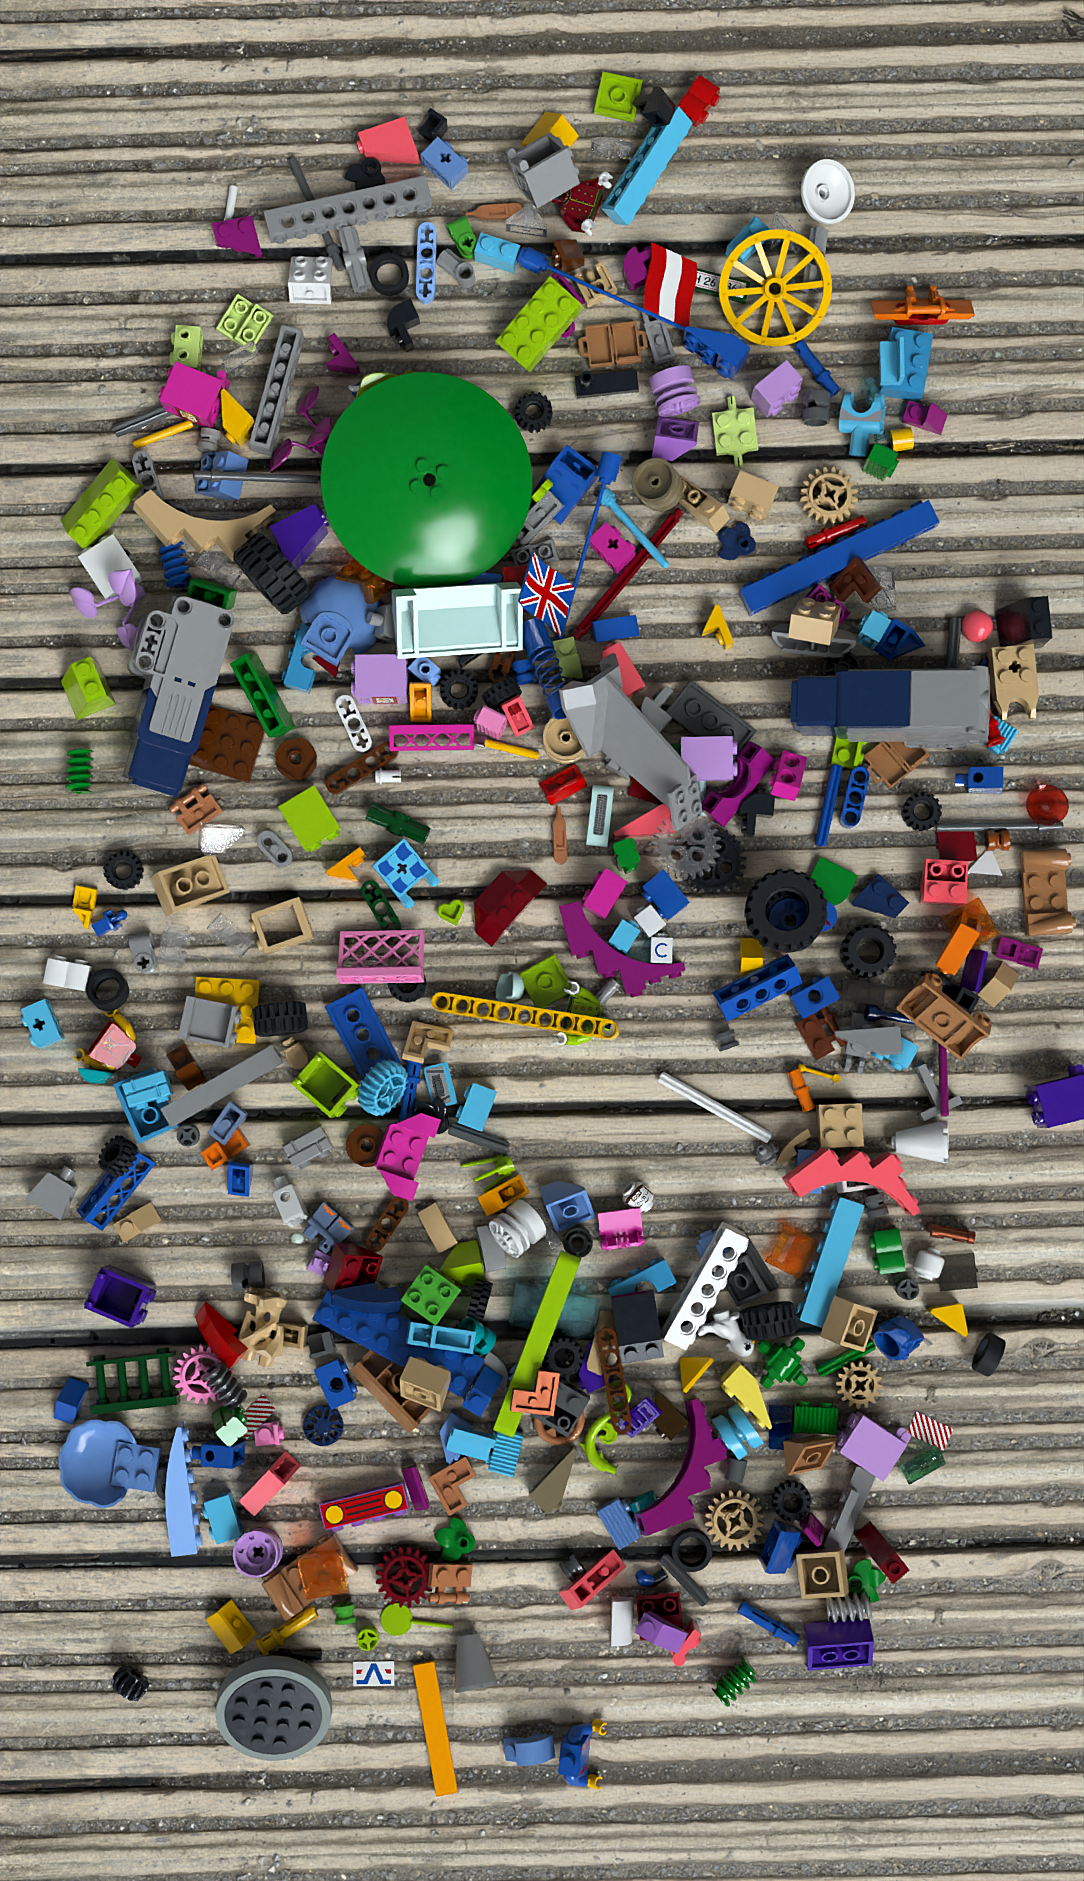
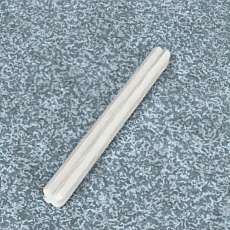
M665 1072L660 1074L658 1078L659 1083L761 1141L767 1143L770 1140L771 1132Z

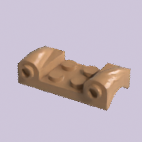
M1066 849L1020 852L1026 937L1070 934L1076 928V918L1072 916L1071 912H1068L1065 870L1071 865L1072 859L1071 854L1067 853Z
M926 973L898 1000L896 1009L959 1060H962L976 1043L990 1035L991 1020L984 1013L976 1012L973 1016L942 992V980L938 975Z
M335 1532L330 1536L325 1534L317 1540V1545L278 1572L272 1571L263 1578L262 1587L285 1621L358 1571V1566L349 1557Z

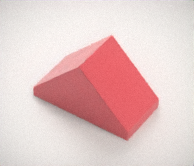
M520 695L500 704L501 711L507 716L508 724L516 737L535 728Z

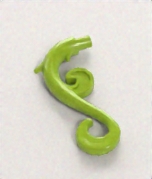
M620 1380L613 1381L609 1384L611 1386H617L619 1385ZM625 1383L629 1403L632 1393L628 1384ZM613 1398V1399H612V1404H615L616 1401H615L614 1398ZM624 1400L619 1405H617L616 1408L622 1407L624 1404ZM610 1411L596 1419L587 1431L585 1443L579 1442V1445L584 1450L589 1462L596 1469L615 1475L618 1466L608 1463V1460L604 1459L603 1453L600 1452L598 1454L595 1447L596 1436L602 1429L606 1431V1434H600L599 1436L603 1443L607 1445L612 1444L617 1439L618 1433L613 1429L612 1423L608 1422L611 1419Z

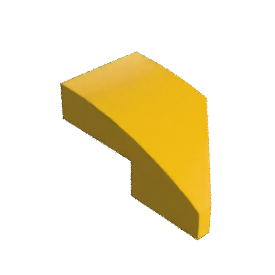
M78 884L75 888L72 905L74 909L72 911L74 914H77L83 923V927L89 929L98 889Z

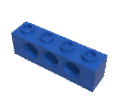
M786 954L712 993L720 1012L728 1022L801 985L802 980L795 963Z

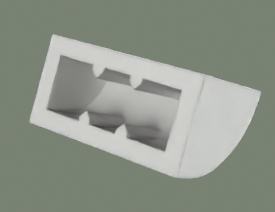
M612 1596L611 1646L629 1645L632 1643L633 1597Z

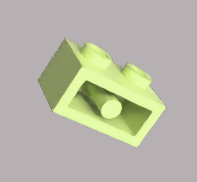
M176 325L175 332H172L171 335L174 351L170 352V365L174 366L176 361L201 372L204 338L201 327Z

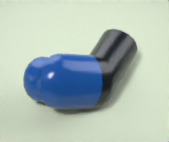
M663 1568L653 1575L646 1574L644 1570H639L635 1574V1578L640 1586L655 1587L667 1579L668 1575Z

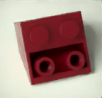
M335 1243L323 1281L331 1291L375 1283L383 1257L356 1244Z
M679 1591L636 1595L638 1624L644 1612L652 1611L683 1630Z

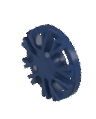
M319 1405L311 1409L303 1422L305 1436L310 1442L318 1446H329L335 1443L342 1435L344 1428L341 1414L336 1409L331 1410L328 1405ZM321 1409L322 1417H318L315 1411ZM326 1409L330 1410L328 1417H324ZM335 1413L338 1420L333 1422L330 1420V1417ZM309 1416H313L315 1419H317V1421L314 1422L309 1418ZM307 1423H312L314 1428L307 1430ZM332 1424H340V1428L332 1427ZM316 1430L317 1433L311 1437L310 1433ZM331 1430L338 1432L335 1438L330 1435ZM326 1434H328L329 1442H326ZM317 1435H322V1442L315 1440Z

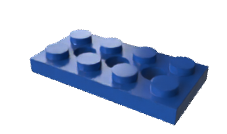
M363 987L325 1006L362 1080H364L365 1074L369 1073L370 1068L375 1067L377 1062L381 1063L382 1060L387 1061L390 1059L396 1063H402ZM351 1010L359 1012L360 1017L356 1022H351L348 1019V1013ZM360 1029L368 1030L369 1038L367 1040L360 1041L358 1039L357 1033ZM372 1047L379 1051V1056L375 1060H370L367 1057V1051Z

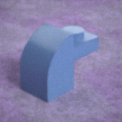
M536 1733L527 1738L508 1736L503 1739L505 1760L516 1762L517 1766L541 1764L555 1758L553 1735Z

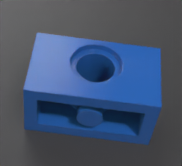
M820 975L810 981L811 986L804 989L802 985L791 991L793 996L789 997L801 1020L840 999L828 976L822 978ZM811 990L818 993L819 999L817 1002L809 1000L808 994Z
M339 1357L314 1369L331 1410L357 1397L355 1394L358 1392L354 1381H350L347 1373H349L348 1366L345 1361L341 1362ZM332 1378H341L343 1386L335 1388L332 1385Z

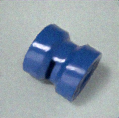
M531 659L512 663L513 671L516 672L515 680L518 685L530 684L536 681L535 674L532 672Z

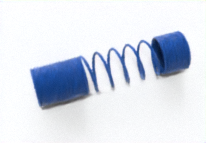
M538 618L527 620L523 623V644L529 658L533 660L532 666L536 669V676L540 678L539 684L543 687V694L547 696L546 701L553 718L559 720L566 719L567 717L562 709L559 690H555L564 687L565 685L562 684L565 683L567 678L565 676H558L562 673L563 668L555 667L559 663L558 658H551L555 655L556 651L544 622ZM557 660V663L551 667L539 668L547 661ZM534 661H543L538 667L534 666ZM553 669H561L557 675L543 677ZM538 670H547L541 677L537 673ZM557 678H565L558 685L547 686V684ZM541 679H551L545 686L541 683ZM545 688H554L548 695L545 693Z

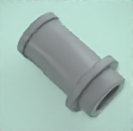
M613 978L606 980L607 983L595 995L604 1005L616 991H619L618 988L621 986Z

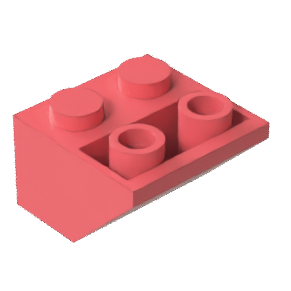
M925 859L920 884V903L955 906L966 904L968 861Z

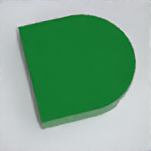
M820 857L810 879L813 878L817 882V886L821 887L824 892V898L835 906L842 903L848 897L858 875Z

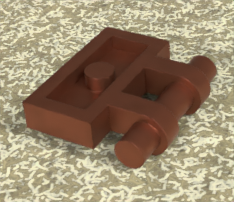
M827 1006L820 1010L823 1016L820 1020L813 1013L795 1023L816 1061L835 1050L831 1042L837 1040L840 1047L847 1044L846 1041L835 1036V1031H839V1027L834 1020L836 1018L833 1012L830 1013ZM826 1023L833 1033L828 1037L822 1028V1025Z

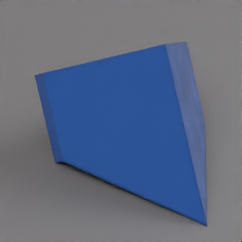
M894 618L874 651L892 661L894 658L926 645L913 628Z

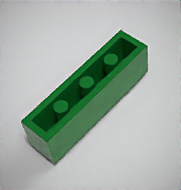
M245 653L230 663L268 737H281L296 727L258 654Z

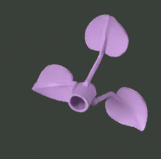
M132 569L116 570L110 573L109 582L111 588L118 595L100 602H94L93 594L83 587L72 588L70 590L72 600L80 613L87 618H93L97 615L96 607L120 598L123 605L131 606L122 621L123 626L117 628L120 641L131 651L138 627L131 623L127 624V621L134 609L138 607L137 602L145 597L144 589L134 582Z

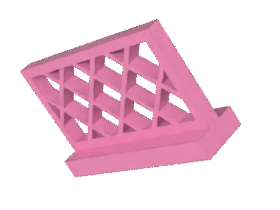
M340 931L338 968H336V977L339 983L424 982L425 931ZM412 936H420L419 943L414 948L406 942ZM354 937L358 942L349 949L345 945V938ZM369 937H375L379 942L370 949L364 942ZM390 937H397L400 941L391 949L385 942ZM383 944L389 951L380 959L374 952ZM404 944L410 951L401 958L395 951ZM362 945L368 952L359 959L353 952ZM372 954L378 962L373 966H366L363 962ZM393 954L399 961L394 966H388L384 961ZM413 954L419 958L418 966H409L405 961ZM350 955L357 961L351 967H344V960Z

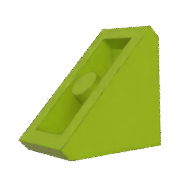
M478 1240L456 1244L439 1271L463 1286L474 1285L477 1279L485 1281Z

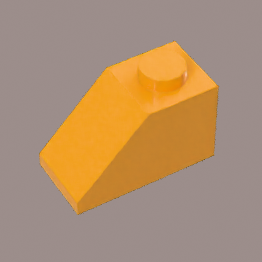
M519 1174L477 1198L484 1212L489 1216L530 1192Z

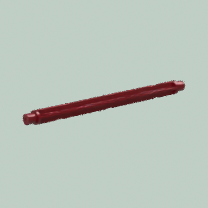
M676 508L673 513H670L649 539L656 548L675 525L679 523V519L684 514L681 509ZM644 546L580 624L576 626V630L571 635L575 640L579 641L583 635L587 634L588 630L592 627V622L598 620L651 556Z

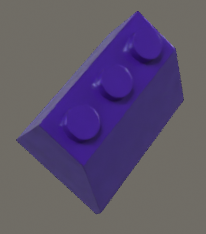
M855 1618L854 1621L846 1620V1622L837 1620L835 1623L834 1621H815L805 1624L804 1639L808 1671L872 1665L874 1639L869 1618L863 1619V1621L860 1618Z

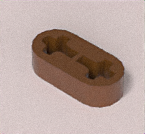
M509 651L511 657H507L504 663L501 662V652L495 653L488 672L492 683L497 684L499 681L507 678L515 659L514 651ZM499 666H501V674L504 676L494 679L492 672H497Z

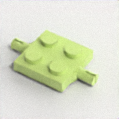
M732 396L733 404H731V397H727L728 409L723 412L712 413L717 456H734V467L738 468V460L740 467H743V454L750 451H758L754 407L739 409L736 407V397Z

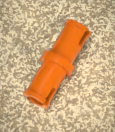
M796 1068L787 1072L794 1088L793 1093L797 1095L802 1112L814 1109L815 1105L808 1091L810 1089L809 1085H806L800 1071L801 1069Z

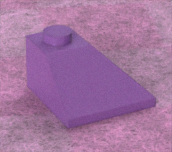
M658 416L652 458L673 461L695 447L697 444L699 422Z

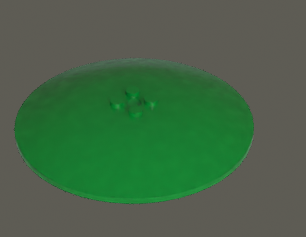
M415 372L403 374L382 381L363 392L346 408L336 422L325 446L321 464L320 479L323 505L330 525L341 544L356 561L372 573L390 582L413 588L453 586L475 578L490 569L507 553L517 539L528 515L532 496L530 457L526 443L513 418L495 398L483 389L458 377L441 373ZM426 474L434 476L435 483L433 486H426L424 484L423 477Z

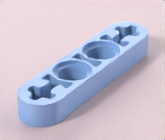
M424 222L418 228L416 295L418 301L422 304L431 303L435 297L437 232L434 224L430 222ZM426 229H430L429 242H425ZM423 249H431L432 255L429 258L423 257L421 255ZM425 268L432 271V275L428 278H423L420 275V272ZM424 284H427L428 293H431L427 294V297H423V294H421L424 292Z

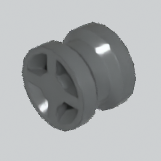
M734 1029L714 1036L715 1040L719 1043V1052L739 1045V1042L734 1037Z
M193 1125L182 1126L177 1131V1140L183 1146H193L200 1140V1131Z
M901 1278L896 1283V1293L904 1300H913L919 1294L918 1284L910 1278Z
M574 1554L569 1556V1560L566 1562L562 1561L559 1564L571 1582L576 1579L578 1574L586 1572Z

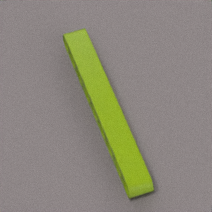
M562 1250L559 1253L493 1426V1430L512 1438L515 1435L523 1413L510 1411L512 1389L532 1390L536 1380L537 1369L541 1367L581 1261L580 1257Z

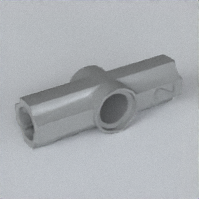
M343 227L338 232L354 292L367 291L371 288L366 269L367 263L364 251L360 246L356 227Z
M824 227L811 228L809 240L821 251L825 258L829 230ZM810 261L805 266L802 283L821 281L822 276L817 264ZM820 288L803 289L801 291L814 294L819 293Z

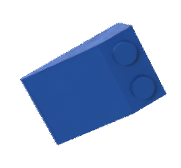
M774 1519L759 1557L765 1573L785 1574L787 1568L790 1569L794 1562L792 1554L795 1548H799L802 1541L799 1528Z

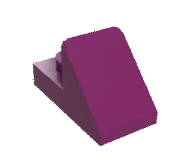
M335 333L328 337L330 344L328 348L335 358L326 364L328 370L355 375L359 374V365Z
M908 401L901 422L941 435L947 414L932 402L928 407Z

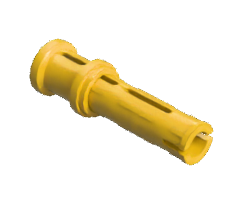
M310 1605L279 1628L273 1627L271 1632L263 1638H257L255 1641L264 1656L269 1655V1651L278 1645L282 1646L286 1642L285 1639L312 1620L318 1618L317 1610L313 1605Z

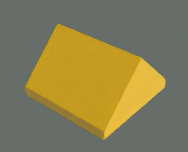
M546 111L522 141L521 145L525 147L551 132L556 138L559 137L564 146L568 145L571 148L579 135L563 114Z

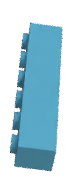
M675 106V112L669 125L655 128L652 126L602 205L601 209L615 224L628 226L633 221L636 212L645 202V198L655 186L660 174L667 167V163L672 155L677 151L679 144L688 134V130L693 123L679 106Z
M838 1196L836 1200H832L829 1212H832L830 1220L825 1221L822 1231L825 1235L823 1241L819 1240L816 1248V1253H818L817 1260L811 1263L809 1273L812 1275L810 1281H806L802 1293L805 1296L803 1302L799 1301L796 1314H798L797 1318L799 1320L822 1328L829 1312V1306L836 1294L865 1205Z

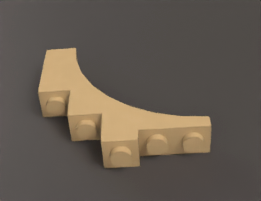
M151 489L134 502L133 507L134 511L166 547L171 544L176 545L184 536L199 554L204 550L206 552L210 551L217 543L232 561L234 560V552L254 534L259 533L258 530L264 526L266 528L271 525L275 520L274 516L276 510L270 504L261 511L244 518L228 521L206 520L192 517L176 510L162 501Z

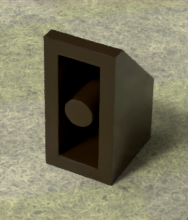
M657 1389L655 1391V1404L662 1413L655 1419V1425L658 1427L655 1431L663 1439L667 1437L671 1441L689 1421Z

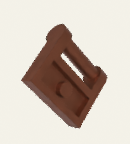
M927 1223L926 1231L930 1232V1237L952 1238L953 1241H966L968 1244H974L975 1231Z

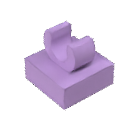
M316 1249L307 1270L325 1277L331 1255Z

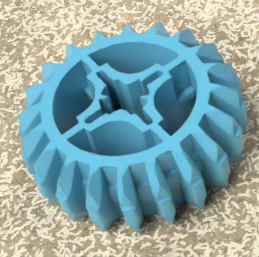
M389 1059L387 1061L382 1060L381 1063L377 1062L374 1068H370L369 1073L365 1074L364 1080H361V1086L358 1087L360 1091L357 1094L359 1098L358 1103L363 1110L375 1116H383L385 1112L389 1113L392 1107L395 1108L398 1101L401 1102L400 1099L404 1095V1090L407 1089L406 1084L408 1083L406 1079L408 1073L402 1065Z

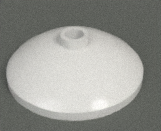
M823 159L813 163L806 170L801 183V197L805 209L813 219L822 224H834L845 219L850 213L854 204L855 189L852 178L843 165L831 159Z

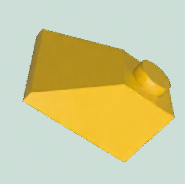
M223 388L221 390L223 428L226 432L224 436L232 445L236 443L241 447L251 438L255 422L253 417Z

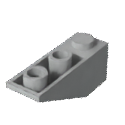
M895 1023L882 1024V1028H874V1025H863L859 1030H852V1027H841L839 1031H835L837 1038L877 1055L902 1054L900 1026L895 1027Z

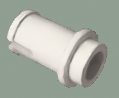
M380 768V770H375L376 783H380V785L382 783H401V769L382 770Z

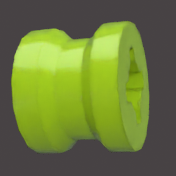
M371 1625L362 1627L357 1636V1644L360 1649L370 1651L377 1646L379 1640L378 1630Z

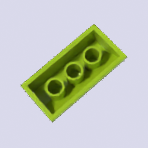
M112 458L62 518L61 522L67 534L82 548L94 547L144 486L115 458Z

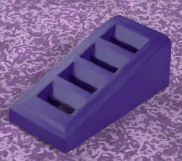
M648 1396L630 1409L632 1427L627 1434L631 1438L662 1413ZM622 1417L618 1424L622 1429H625L624 1425L628 1424V1421H624Z

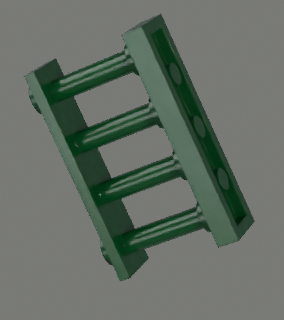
M169 1347L156 1349L157 1353L105 1358V1355L92 1356V1360L86 1362V1366H95L98 1399L96 1400L97 1403L90 1406L91 1415L178 1405L181 1402L180 1393L174 1394V1391L171 1390L168 1357L175 1356L176 1350L169 1351ZM147 1360H160L163 1391L160 1392L161 1396H152V1393H150ZM138 1361L141 1387L139 1398L131 1399V1395H128L125 1362ZM117 1363L120 1397H118L117 1401H110L107 1398L104 1365Z

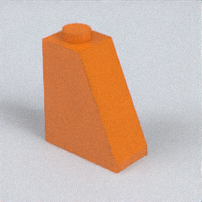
M965 911L961 912L937 958L936 966L941 972L956 975L980 935L982 920Z

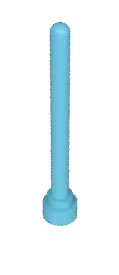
M610 488L605 489L601 505L610 507L660 566L667 568L669 562L616 503L615 494Z

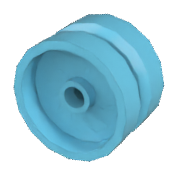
M736 1403L728 1408V1414L733 1420L731 1424L722 1414L715 1417L712 1421L727 1448L733 1451L738 1460H741L748 1455V1450L743 1444V1440L746 1439L753 1449L758 1448L764 1442Z

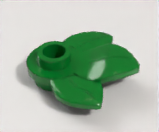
M451 1517L449 1527L441 1528L434 1533L436 1541L444 1547L441 1553V1558L444 1560H457L463 1553L471 1552L476 1545L474 1535L468 1532L466 1523L460 1518ZM462 1539L467 1541V1546L462 1545Z
M864 1559L857 1562L853 1571L847 1574L849 1593L853 1594L856 1592L860 1599L861 1593L865 1592L867 1598L870 1596L871 1603L879 1601V1596L875 1588L884 1582L886 1575L880 1570L871 1569V1560ZM852 1579L858 1580L856 1585L850 1584Z

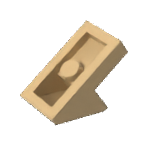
M152 1202L113 1225L125 1243L159 1223L162 1219Z

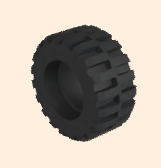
M254 534L234 552L233 559L281 614H289L309 596L311 590L305 580L277 547L263 534Z
M778 869L773 873L765 874L750 889L744 910L746 925L750 929L752 937L757 939L763 947L771 948V951L775 952L783 951V953H790V951L794 950L799 951L803 947L809 946L821 933L827 918V900L823 896L822 888L817 886V882L813 878H808L806 873L802 871L800 873L795 872V869H788V871ZM782 891L798 895L806 907V916L802 924L789 931L779 930L772 926L765 912L768 900L774 894Z

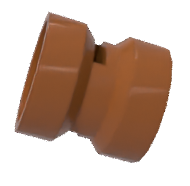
M987 830L985 833L986 851H994L995 849L1009 851V830H1001L1000 832Z

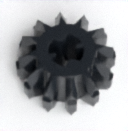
M122 1665L114 1673L111 1680L113 1690L129 1701H139L145 1695L150 1685L148 1678L143 1675V1672H139L137 1668L134 1669L126 1665Z

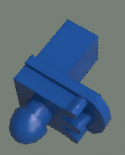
M109 909L102 913L103 919L91 926L96 935L100 937L111 930L117 931L122 927L120 921L125 920L128 914L125 910H120L115 914L114 911Z

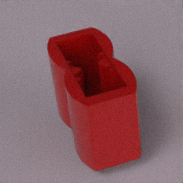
M701 75L693 82L688 92L678 104L692 121L693 126L697 127L700 123L703 124L709 116L707 111L711 106L715 107L721 98L719 95L720 88Z

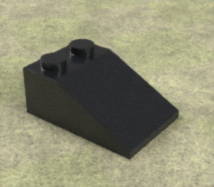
M654 1290L611 1296L621 1363L625 1364L664 1357Z

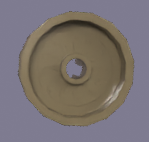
M661 458L645 460L633 473L631 482L633 491L647 508L663 512L673 508L680 501L684 490L683 479L666 460Z

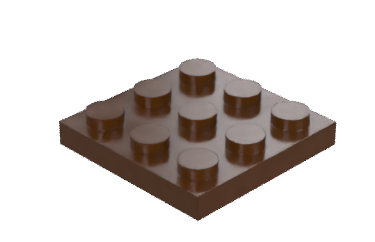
M210 705L199 747L192 754L189 765L250 783L266 733L260 720Z

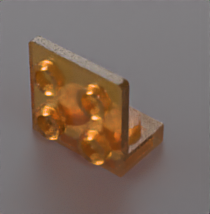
M354 558L335 574L336 580L362 585L365 602L372 605L396 584L372 573Z

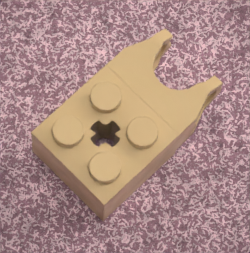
M1034 644L991 648L987 652L990 690L993 705L998 712L999 719L1004 722L1007 720V712L1011 702L1022 704L1028 719H1034L1039 698ZM1010 666L1015 668L1016 671L1014 673L1012 670H1009Z

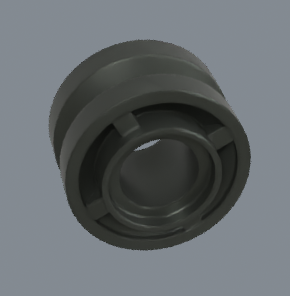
M574 1227L565 1233L563 1237L565 1252L580 1258L590 1253L593 1239L586 1229ZM574 1237L583 1238L584 1244L581 1248H574L571 1242Z

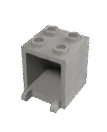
M551 132L518 151H515L513 147H509L506 151L520 191L536 208L541 207L580 184L577 176L579 170L571 160V157H573L571 149L568 145L564 146L559 137L556 138Z

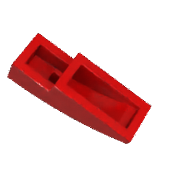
M205 1302L195 1315L196 1322L211 1350L230 1370L240 1361L248 1348L234 1336L237 1329L210 1304Z

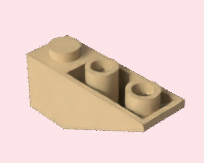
M681 476L684 490L679 503L703 525L717 533L730 519L724 505Z

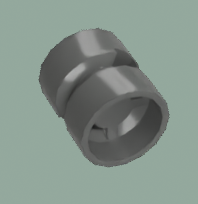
M809 390L804 392L803 406L806 409L803 410L802 423L812 427L829 424L830 411L827 407L830 406V393L825 390Z
M263 1261L250 1262L249 1265H246L244 1262L232 1263L231 1281L233 1291L247 1290L248 1287L264 1289L265 1270Z

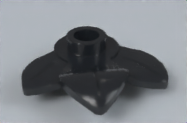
M367 158L362 164H353L347 170L344 177L347 181L355 182L356 191L386 184L385 177L381 173V164L375 158ZM369 167H374L375 170L372 171V172H369V171H368V168H369Z
M436 1096L431 1104L424 1101L414 1102L413 1110L415 1115L423 1113L441 1120V1127H438L436 1134H442L448 1129L447 1107L439 1097Z

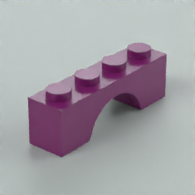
M751 741L746 744L737 756L738 773L734 782L723 791H710L701 802L702 812L711 821L722 827H725L775 762L763 747Z

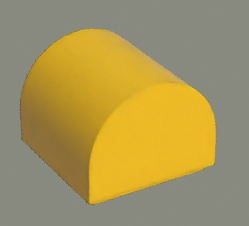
M911 427L889 430L888 434L892 450L897 452L913 449L914 437Z

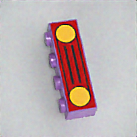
M403 1480L324 1500L319 1503L324 1530L330 1529L331 1532H337L344 1529L343 1526L351 1524L352 1527L365 1524V1520L373 1519V1522L385 1519V1515L394 1514V1516L406 1514V1510L410 1508V1502L405 1481Z

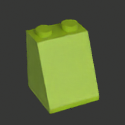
M91 656L69 666L61 683L77 720L116 704L101 666Z

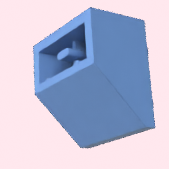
M230 451L204 453L200 471L219 469L220 472L246 473L248 459ZM197 479L195 493L226 501L239 500L243 481L220 480L219 482H210V480Z

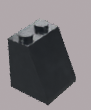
M1048 596L1027 597L995 611L999 647L1034 644V649L1042 648L1053 638Z

